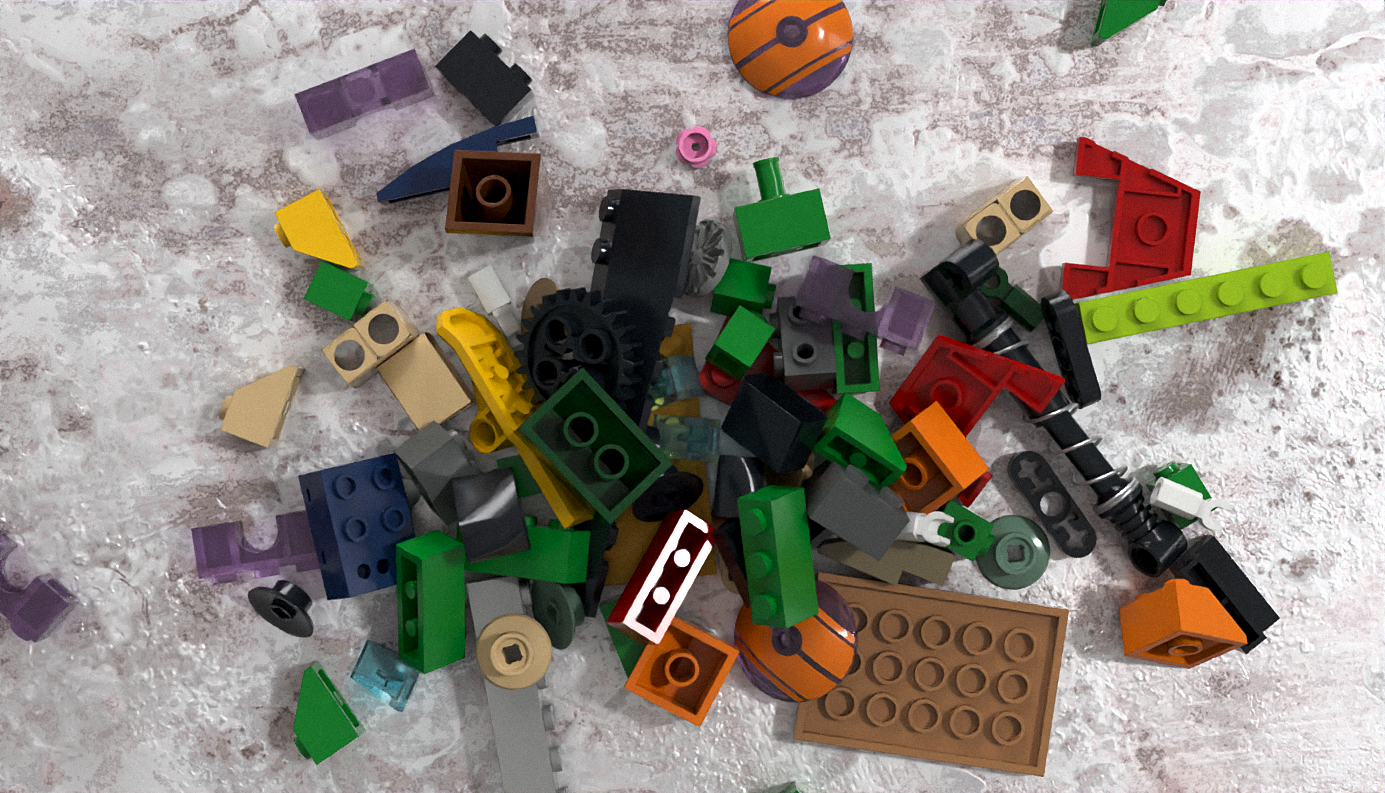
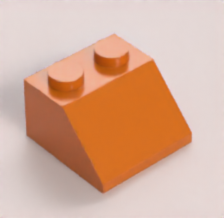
M937 401L891 435L907 468L905 473L888 488L896 492L904 500L903 507L907 512H919L926 515L934 512L989 469Z
M1186 579L1166 581L1163 584L1164 587L1152 593L1140 594L1136 596L1135 601L1119 608L1125 657L1190 669L1248 644L1246 634L1209 588L1191 585Z
M674 616L659 645H646L624 688L700 727L740 651L735 644L697 624Z

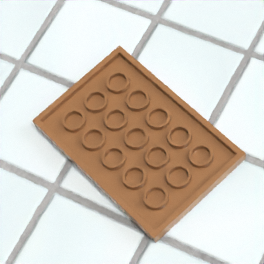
M823 571L817 572L816 594L818 607L846 631L855 636L854 644L836 632L819 616L814 615L813 617L838 638L854 648V655L847 673L841 680L805 653L804 661L837 685L827 694L813 700H808L799 694V697L804 701L798 702L793 739L1044 777L1069 614L1067 608L898 583L895 586L882 580Z

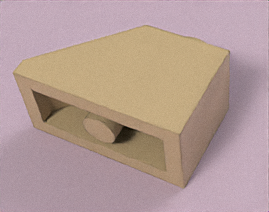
M289 365L236 389L233 396L228 395L221 406L219 419L223 420L220 430L266 448L276 447L305 368Z

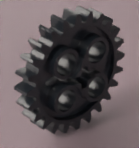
M585 287L557 290L556 294L544 295L541 304L530 307L533 316L522 318L521 320L528 332L516 334L515 337L524 344V349L515 351L514 356L524 359V365L516 369V373L527 374L528 380L521 388L522 390L533 389L535 391L530 402L532 405L544 403L583 367L623 411L627 410L624 401L637 396L629 385L642 382V378L633 372L634 367L644 364V360L634 357L633 351L643 345L642 342L631 341L629 337L637 329L636 325L625 327L622 323L628 312L626 310L612 312L615 299L601 300V291L599 290L587 292ZM564 325L567 329V336L564 333ZM599 338L603 343V352L599 346ZM554 365L557 368L558 377L555 374Z

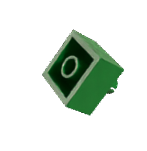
M779 157L767 158L753 163L761 200L734 208L733 220L742 259L746 262L759 261L825 246L831 239L820 188L795 194H786Z

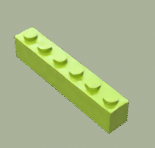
M1328 251L1075 303L1086 343L1091 344L1336 294L1338 291L1330 252Z

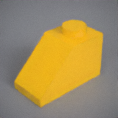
M318 189L274 212L279 221L278 224L274 225V228L285 248L292 246L294 251L356 271L365 267L326 192Z

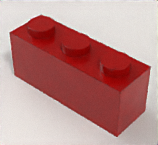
M687 510L667 512L606 623L641 645H659L715 543L711 536L715 528Z

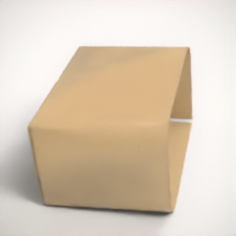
M1026 176L1012 182L959 222L955 229V235L962 245L969 240L978 239L976 235L978 222L986 216H996L1006 226L1004 240L998 245L990 246L997 256L1042 222L1053 210L1029 177ZM1021 190H1027L1040 207L1039 213L1030 220H1020L1015 217L1010 208V202L1014 194Z
M385 300L321 349V351L344 381L356 389V387H361L378 373L377 367L419 337V331L399 305ZM379 314H388L398 323V335L389 344H378L369 335V323ZM347 340L359 343L365 353L362 365L352 371L340 368L334 357L337 346Z
M429 332L421 334L376 368L418 431L434 420L442 426L477 404L476 398Z

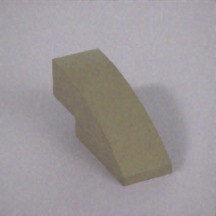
M841 537L827 539L816 548L817 552L821 555L897 586L904 570L943 587L956 556L950 550L927 542L895 540L879 561Z

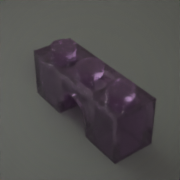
M415 48L295 94L308 131L317 140L358 126L356 123L358 120L372 113L391 108L400 110L436 96L422 58Z
M816 255L810 257L792 304L793 307L801 309L799 313L800 318L819 325H823L825 319L841 325L840 333L861 341L864 340L865 335L882 340L879 348L896 355L904 356L906 350L911 352L918 351L936 304L935 301L895 286L890 288L886 300L879 310L871 313L861 311L854 306L849 297V284L855 270Z
M306 510L276 515L277 538L268 550L257 549L247 541L244 535L242 520L191 528L198 578L212 577L213 585L239 581L237 573L254 571L255 578L279 575V567L296 565L297 572L319 569L320 566Z
M0 530V613L12 622L9 627L18 637L25 641L32 640L36 643L48 638L81 600L50 573L36 576L25 589L13 586L5 575L4 567L7 557L18 545Z

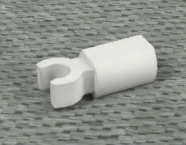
M491 265L467 277L488 316L494 315L506 339L508 340L522 332L517 320L508 307L511 304V300Z
M1163 477L1159 478L1150 497V504L1188 520L1197 517L1199 523L1211 531H1221L1222 526L1210 520V511L1214 507L1229 511L1231 507L1226 501L1221 499L1209 498L1203 500L1202 493Z
M906 511L910 521L895 540L928 541L942 547L950 545V539L938 536L937 530L942 523H953L954 518L940 511H934L928 515Z

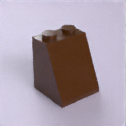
M454 150L445 223L446 233L549 237L553 197L541 153Z

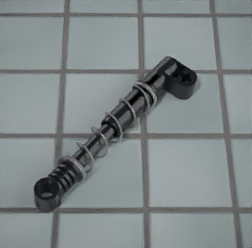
M978 239L969 240L919 278L965 336L964 343L1044 370L1028 350L1030 341H1021L1012 330L1011 326L1014 321L1011 320V317L1006 312L997 311L979 288L999 270L998 258L988 244ZM1006 388L1001 390V392H1009L1023 410L1022 420L1024 423H1033L1036 428L1043 426L1051 436L1047 444V452L1054 455L1064 453L1075 467L1071 483L1076 486L1089 485L1097 495V501L1093 505L1092 510L1101 519L1109 520L1111 524L1117 523L1115 529L1118 532L1124 531L1121 536L1125 541L1129 540V559L1139 572L1151 578H1158L1187 550L1188 543L1183 532L1170 521L1164 519L1156 520L1158 514L1155 511H1150L1152 507L1148 502L1143 503L1145 500L1142 495L1143 487L1139 480H1137V477L1121 478L1128 470V466L1114 469L1097 448L1103 439V435L1099 434L1089 438L1072 415L1077 411L1078 403L1070 404L1063 393L1058 390L1040 414ZM1053 440L1061 450L1051 451L1050 446ZM1077 471L1086 482L1077 483L1074 480Z

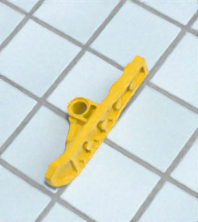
M461 307L442 311L436 317V333L455 351L470 376L479 410L469 427V437L474 448L482 454H489L515 446L564 529L593 519V515L513 432L543 402L532 405L530 402L535 391L533 389L522 390V385L528 380L527 374L516 373V369L521 367V364L517 357L514 356L501 331L484 315Z

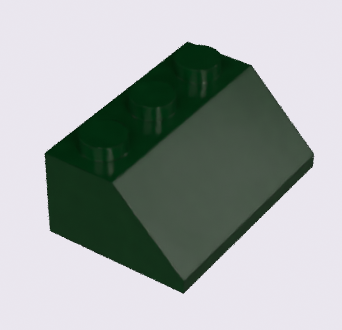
M583 367L513 431L602 526L610 525L673 464Z

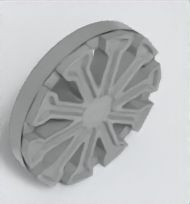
M708 219L700 221L699 225H696L683 294L692 298H701L709 294L721 281L728 267L732 252L731 234L725 225Z

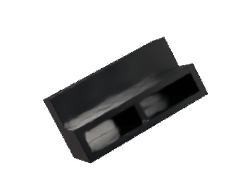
M1207 534L1168 568L1176 579H1186L1191 585L1209 588L1247 636L1248 644L1235 649L1237 651L1248 654L1267 638L1263 632L1280 619L1215 536Z

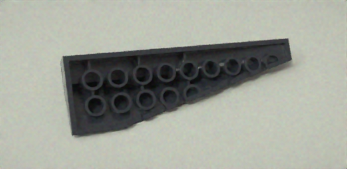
M615 189L608 190L607 196L602 199L599 207V220L602 221L600 237L595 240L591 252L592 263H595L590 292L601 291V300L615 299L612 312L626 310L628 313L622 322L625 327L636 325L637 327L629 337L631 341L642 342L643 345L633 351L634 357L644 360L643 365L634 367L633 370L642 378V382L629 385L637 396L624 401L627 410L624 412L645 433L654 403L653 396L648 394L649 386L655 385L658 378L660 379L664 361L661 359L659 349L665 336L671 337L676 319L669 317L673 297L682 299L701 197L685 194ZM599 338V346L603 352V343ZM593 518L575 525V529L591 531L586 582L572 583V587L577 591L582 600L584 615L587 617L595 618L609 569L608 561L603 559L605 551H610L616 543L619 532L616 520L610 525L602 526Z

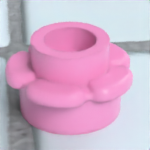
M695 126L690 130L684 129L676 139L678 148H676L675 152L677 158L683 164L689 163L693 168H701L709 163L710 157L715 156L717 149L716 141L713 138L711 139L710 132L704 127ZM694 143L699 144L700 149L698 151L692 150L691 147Z

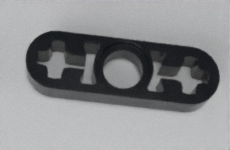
M1063 289L1042 297L1040 302L1041 310L1061 376L1066 380L1064 385L1072 403L1079 404L1078 409L1099 402L1101 400V390L1072 298Z
M1020 451L1013 455L1007 467L1008 476L1062 553L1074 558H1082L1089 555L1095 548L1097 541L1095 530L1045 458L1034 451ZM1023 459L1030 463L1037 462L1038 466L1033 471L1040 482H1044L1047 477L1051 481V484L1037 489L1033 496L1028 491L1029 489L1036 488L1035 484L1029 477L1020 478L1018 476V473L1022 470L1020 461ZM1048 492L1058 493L1063 500V508L1055 516H1047L1041 510V499ZM1071 512L1075 515V518L1067 520L1070 526L1078 532L1084 530L1086 534L1081 538L1084 545L1080 549L1074 545L1067 546L1066 542L1070 539V535L1064 526L1060 525L1056 531L1052 526L1064 521Z

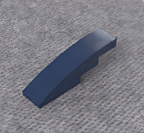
M534 115L488 128L450 144L410 167L377 192L378 202L382 205H389L448 192L450 190L454 150L500 152L499 146L539 138L538 125Z

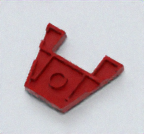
M1087 137L1077 138L1073 176L1116 182L1106 267L1062 263L1059 290H1065L1074 300L1190 276L1201 191L1159 171L1148 169L1129 160V157L1116 151L1112 152Z
M939 334L892 397L889 404L902 422L907 424L937 401L966 438L1003 388L1009 390L1041 414L1066 380L1056 374ZM986 471L961 491L957 497L962 504L969 508L993 475Z

